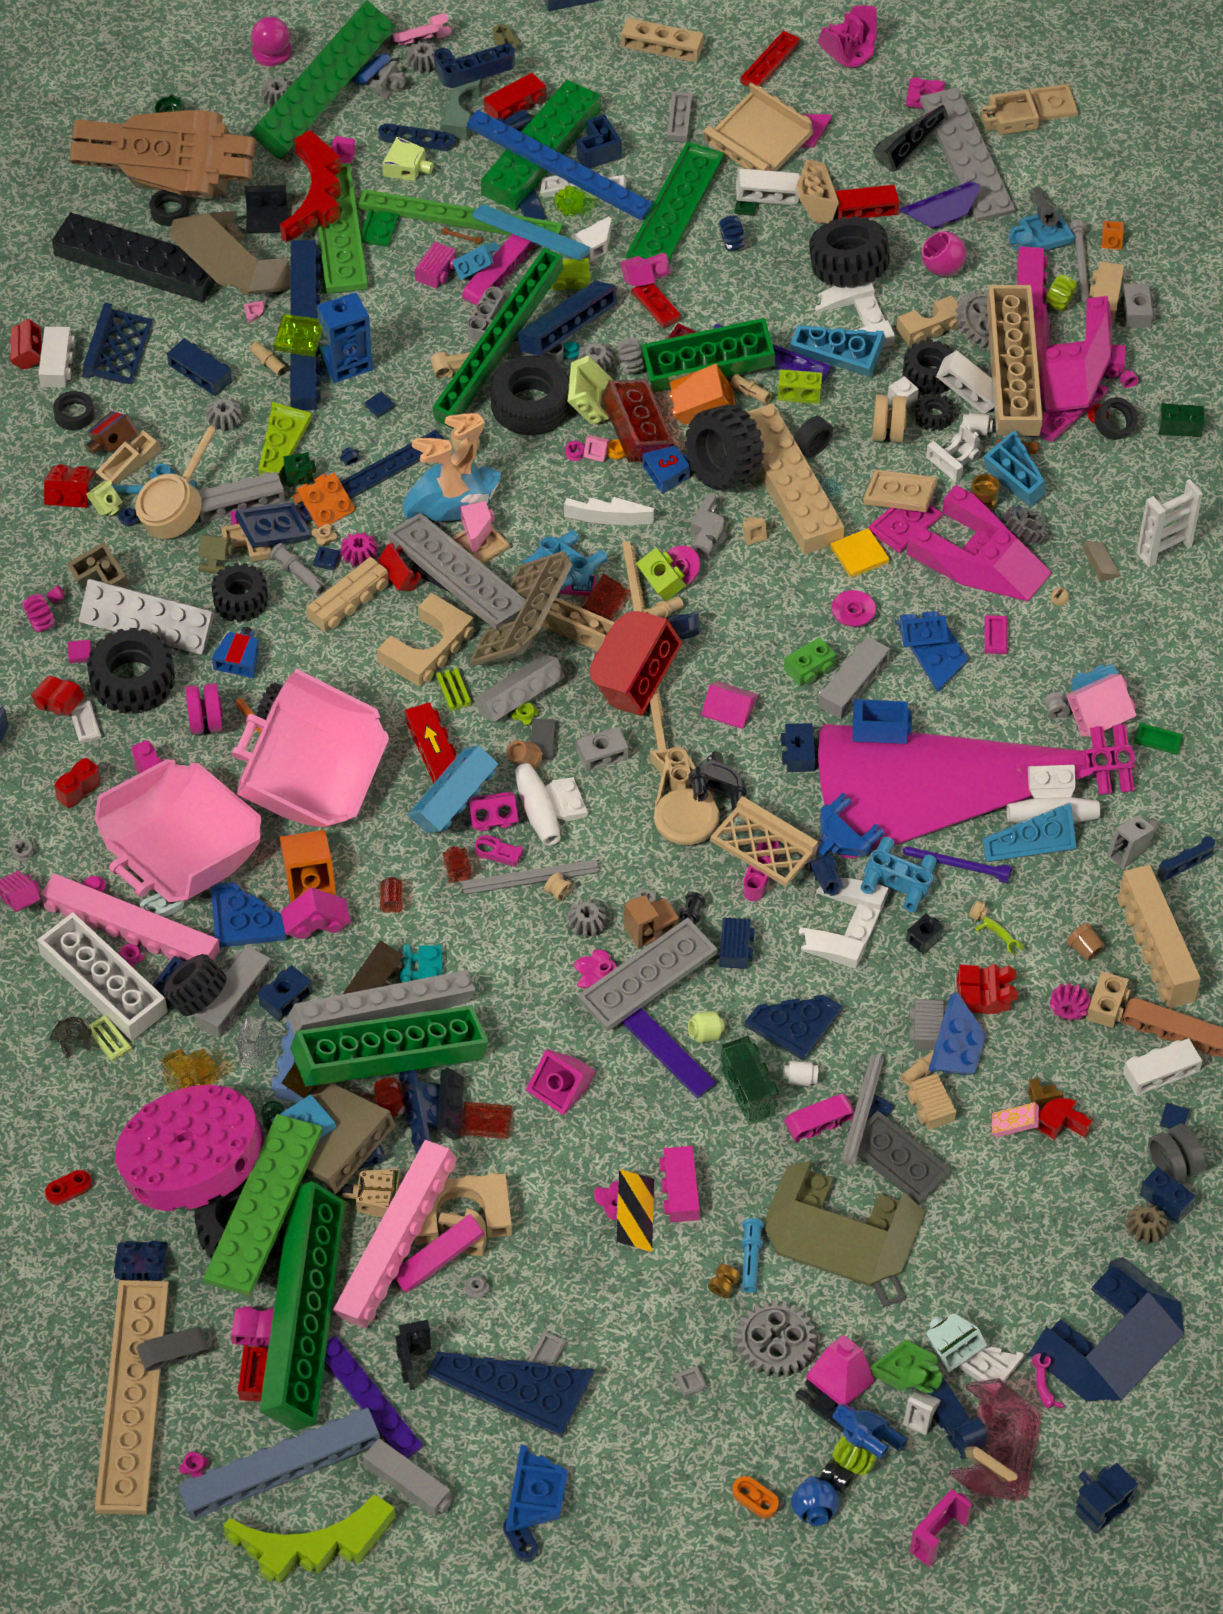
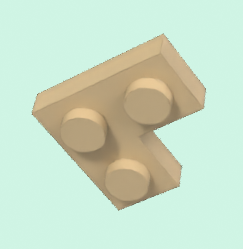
M240 524L221 527L222 537L232 538L231 543L234 544V548L247 545L250 562L271 559L270 546L252 548Z

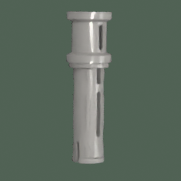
M283 543L277 544L272 549L270 558L278 561L282 565L283 570L294 574L316 595L320 594L318 591L323 592L326 589L327 585L299 562V557L296 554H291Z

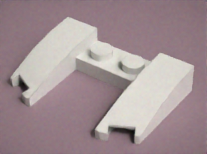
M867 282L865 285H855L851 288H847V286H842V288L834 286L818 294V298L822 299L821 304L815 307L816 312L854 304L864 326L859 329L869 332L884 331L886 341L883 347L894 345L895 335L889 321H885L874 296L875 290L872 283Z
M839 877L843 888L839 890L838 894L834 896L824 894L821 886L816 890V893L856 906L845 935L800 927L799 936L805 935L806 945L801 946V951L856 969L888 896V887L877 884L873 893L866 894L860 888L862 880Z

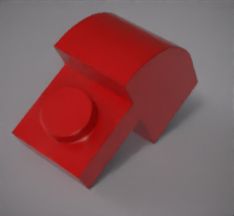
M1057 1098L1049 1101L1039 1112L1038 1127L1034 1129L1055 1140L1065 1126L1086 1138L1090 1132L1092 1120L1084 1113L1075 1111L1076 1101L1068 1098Z

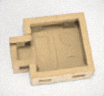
M1028 89L990 95L988 106L982 107L981 118L986 131L997 129L998 134L1003 135L1038 129L1039 116ZM988 115H996V117L988 118Z

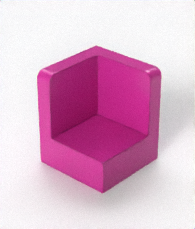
M335 136L331 149L341 157V164L350 163L351 166L356 152L355 139Z

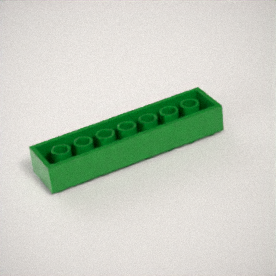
M566 79L521 133L564 154L587 127V120L595 118L600 112L601 94ZM506 149L481 178V195L516 211L519 203L540 183L549 171Z
M469 1005L299 1030L295 1033L290 1050L305 1087L482 1060L489 1042L473 1006Z

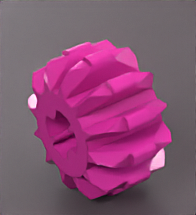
M356 531L355 535L348 533L347 539L342 541L340 550L345 563L350 562L351 566L354 567L356 563L360 565L369 557L376 560L378 546L373 536H368L366 531L363 534H359Z
M41 594L31 595L23 600L22 607L34 631L39 633L54 626L53 615Z
M1070 982L1066 986L1060 983L1057 988H1054L1050 999V1008L1054 1011V1015H1060L1061 1020L1068 1018L1071 1022L1074 1018L1081 1020L1083 1016H1086L1090 1005V995L1087 994L1085 988L1080 989L1079 984L1073 986Z

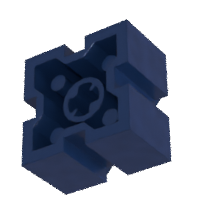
M1117 1462L1110 1468L1108 1466L1104 1467L1097 1475L1099 1478L1097 1481L1086 1471L1081 1472L1078 1476L1084 1485L1079 1489L1080 1494L1076 1501L1078 1505L1076 1506L1075 1514L1096 1535L1109 1525L1114 1518L1133 1505L1134 1494L1137 1491L1138 1483Z

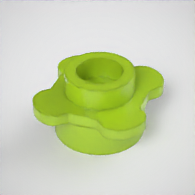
M528 702L523 703L516 708V711L512 712V718L523 722L524 725H530L532 718L538 715L537 708H534Z

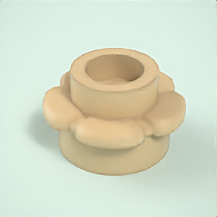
M976 900L968 915L974 919V922L978 919L983 920V917L986 915L988 908L985 907V901L980 902Z

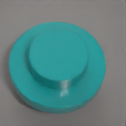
M568 341L562 344L564 358L572 360L578 357L581 346L577 342Z

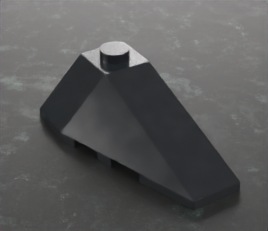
M941 105L887 136L882 142H879L873 150L876 161L893 173L897 171L948 118L945 106Z

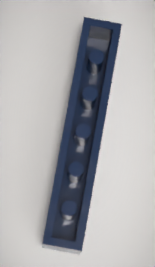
M595 280L519 331L520 351L542 356L617 305L615 285Z

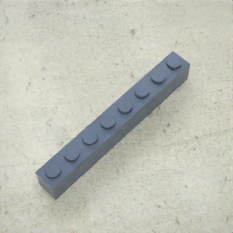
M357 1409L344 1418L328 1421L322 1427L308 1429L300 1436L292 1439H283L273 1447L261 1448L246 1458L234 1459L230 1464L221 1468H212L204 1475L187 1478L182 1484L177 1486L190 1520H194L370 1449L380 1438L379 1432L369 1409Z

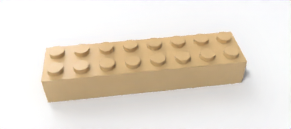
M989 285L986 302L997 435H1009L1015 429L1018 436H1039L1042 425V409L1031 285Z
M772 403L748 411L750 418L754 419L757 423L756 427L760 430L762 434L760 436L761 441L764 443V448H762L764 459L761 461L762 467L758 475L803 555L829 547L830 543L844 538V525L775 405Z

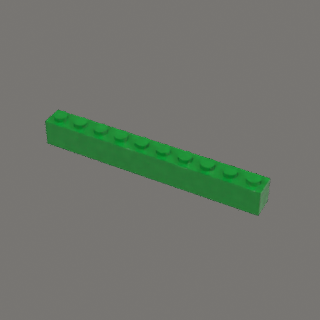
M545 247L542 249L433 405L432 409L436 421L452 429L454 428L445 423L446 417L460 415L466 411L518 336V332L525 326L563 271L562 255Z

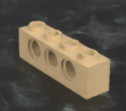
M627 18L621 32V47L697 62L703 48L704 33Z
M556 597L541 627L599 651L606 634L609 633L615 622Z

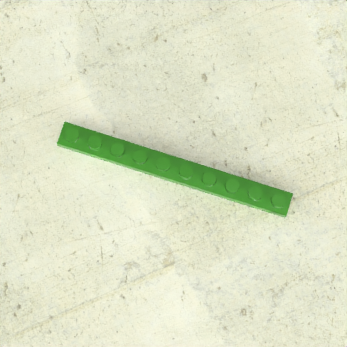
M367 189L363 190L359 201L360 210L369 211L373 209L375 212L381 210L398 213L400 217L512 235V233L473 218V211L477 208ZM512 215L559 235L561 234L562 223Z

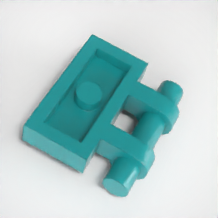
M405 944L402 946L401 954L403 957L400 960L402 963V970L400 971L402 983L442 975V945H418V953H412L411 945ZM411 963H418V971L411 970Z

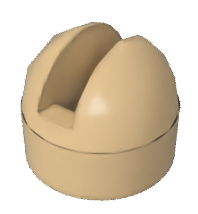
M1061 587L1054 589L1051 594V601L1058 606L1065 605L1069 598L1067 590Z

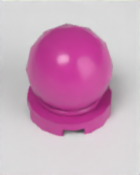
M264 17L253 26L251 33L253 57L257 63L263 66L274 67L283 62L286 63L292 54L288 27L284 21L277 17Z

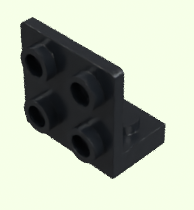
M286 185L245 186L246 232H281L280 224L288 219Z
M428 1319L398 1325L399 1335H395L398 1361L401 1364L403 1384L408 1383L410 1391L415 1390L410 1354L422 1355L427 1350H431Z

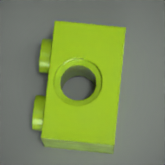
M656 547L636 564L655 591L666 601L687 585L682 580L684 574L677 566L673 568L670 564L673 562L670 555L666 551L662 553Z

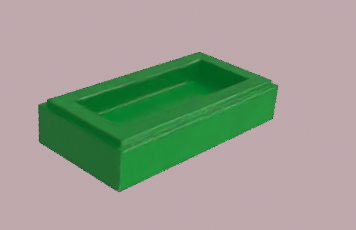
M1139 723L1133 743L1177 755L1183 734Z

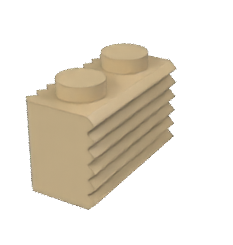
M937 1073L910 1082L907 1096L911 1105H916L918 1109L917 1117L921 1124H925L927 1129L931 1130L955 1122L956 1110Z

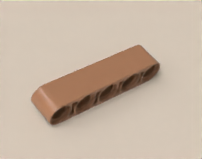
M1129 999L1121 1018V1023L1124 1026L1128 1024L1135 1027L1134 1029L1147 1034L1151 1032L1156 1034L1157 1037L1170 1042L1171 1040L1183 1041L1189 1038L1194 1048L1202 1050V1053L1223 1058L1222 1027L1141 999Z

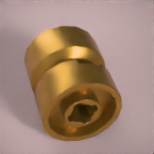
M980 474L972 481L971 493L991 511L996 508L998 503L999 481L990 474Z

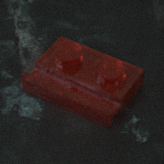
M603 573L582 608L612 621L630 590L628 588L627 590L624 589L620 583Z
M464 1102L461 1135L509 1139L512 1106Z

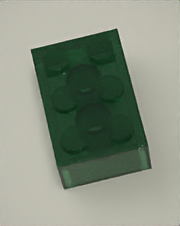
M745 1036L722 1044L720 1068L748 1125H752L775 1116L776 1107H778L776 1098L779 1095L776 1083L774 1081L771 1082L769 1078V1070L766 1063L761 1062L759 1058L760 1054L755 1043L752 1044L749 1037Z

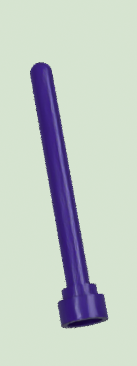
M908 846L903 848L904 855L923 859L925 855H932L936 858V863L995 876V879H999V882L1008 884V878L1012 872V866L1003 864L1002 866L994 867Z

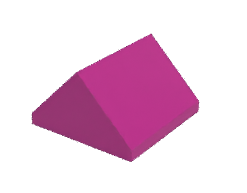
M716 681L709 685L701 716L743 729L759 694Z

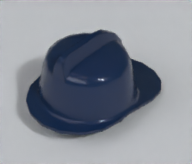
M703 610L689 614L671 615L666 619H668L680 639H688L700 634L698 613Z

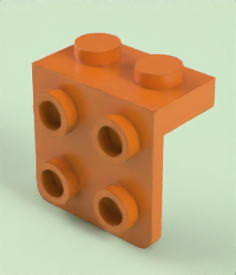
M335 472L329 476H326L325 473L314 479L316 483L310 486L307 483L296 489L298 493L292 497L297 504L303 502L318 528L325 524H332L352 513L355 509Z

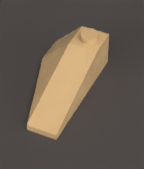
M806 159L796 186L798 197L811 220L819 224L829 223V221L833 220L839 202L826 164Z

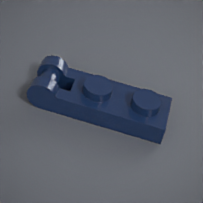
M1206 836L1202 839L1201 844L1191 849L1186 848L1179 855L1163 860L1159 865L1157 876L1164 882L1211 858L1215 840L1210 836Z

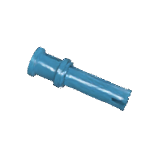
M749 1218L742 1222L744 1238L741 1240V1246L744 1249L741 1290L742 1292L755 1293L757 1291L759 1250L763 1247L761 1230L764 1228V1222L759 1219Z

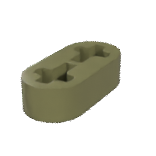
M504 24L496 25L492 30L496 45L508 43L515 48L516 53L517 41L510 28Z

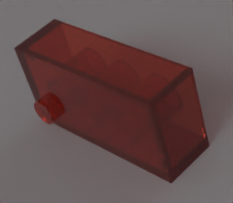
M647 379L608 381L601 399L628 462L643 461L644 453L674 446L673 438Z

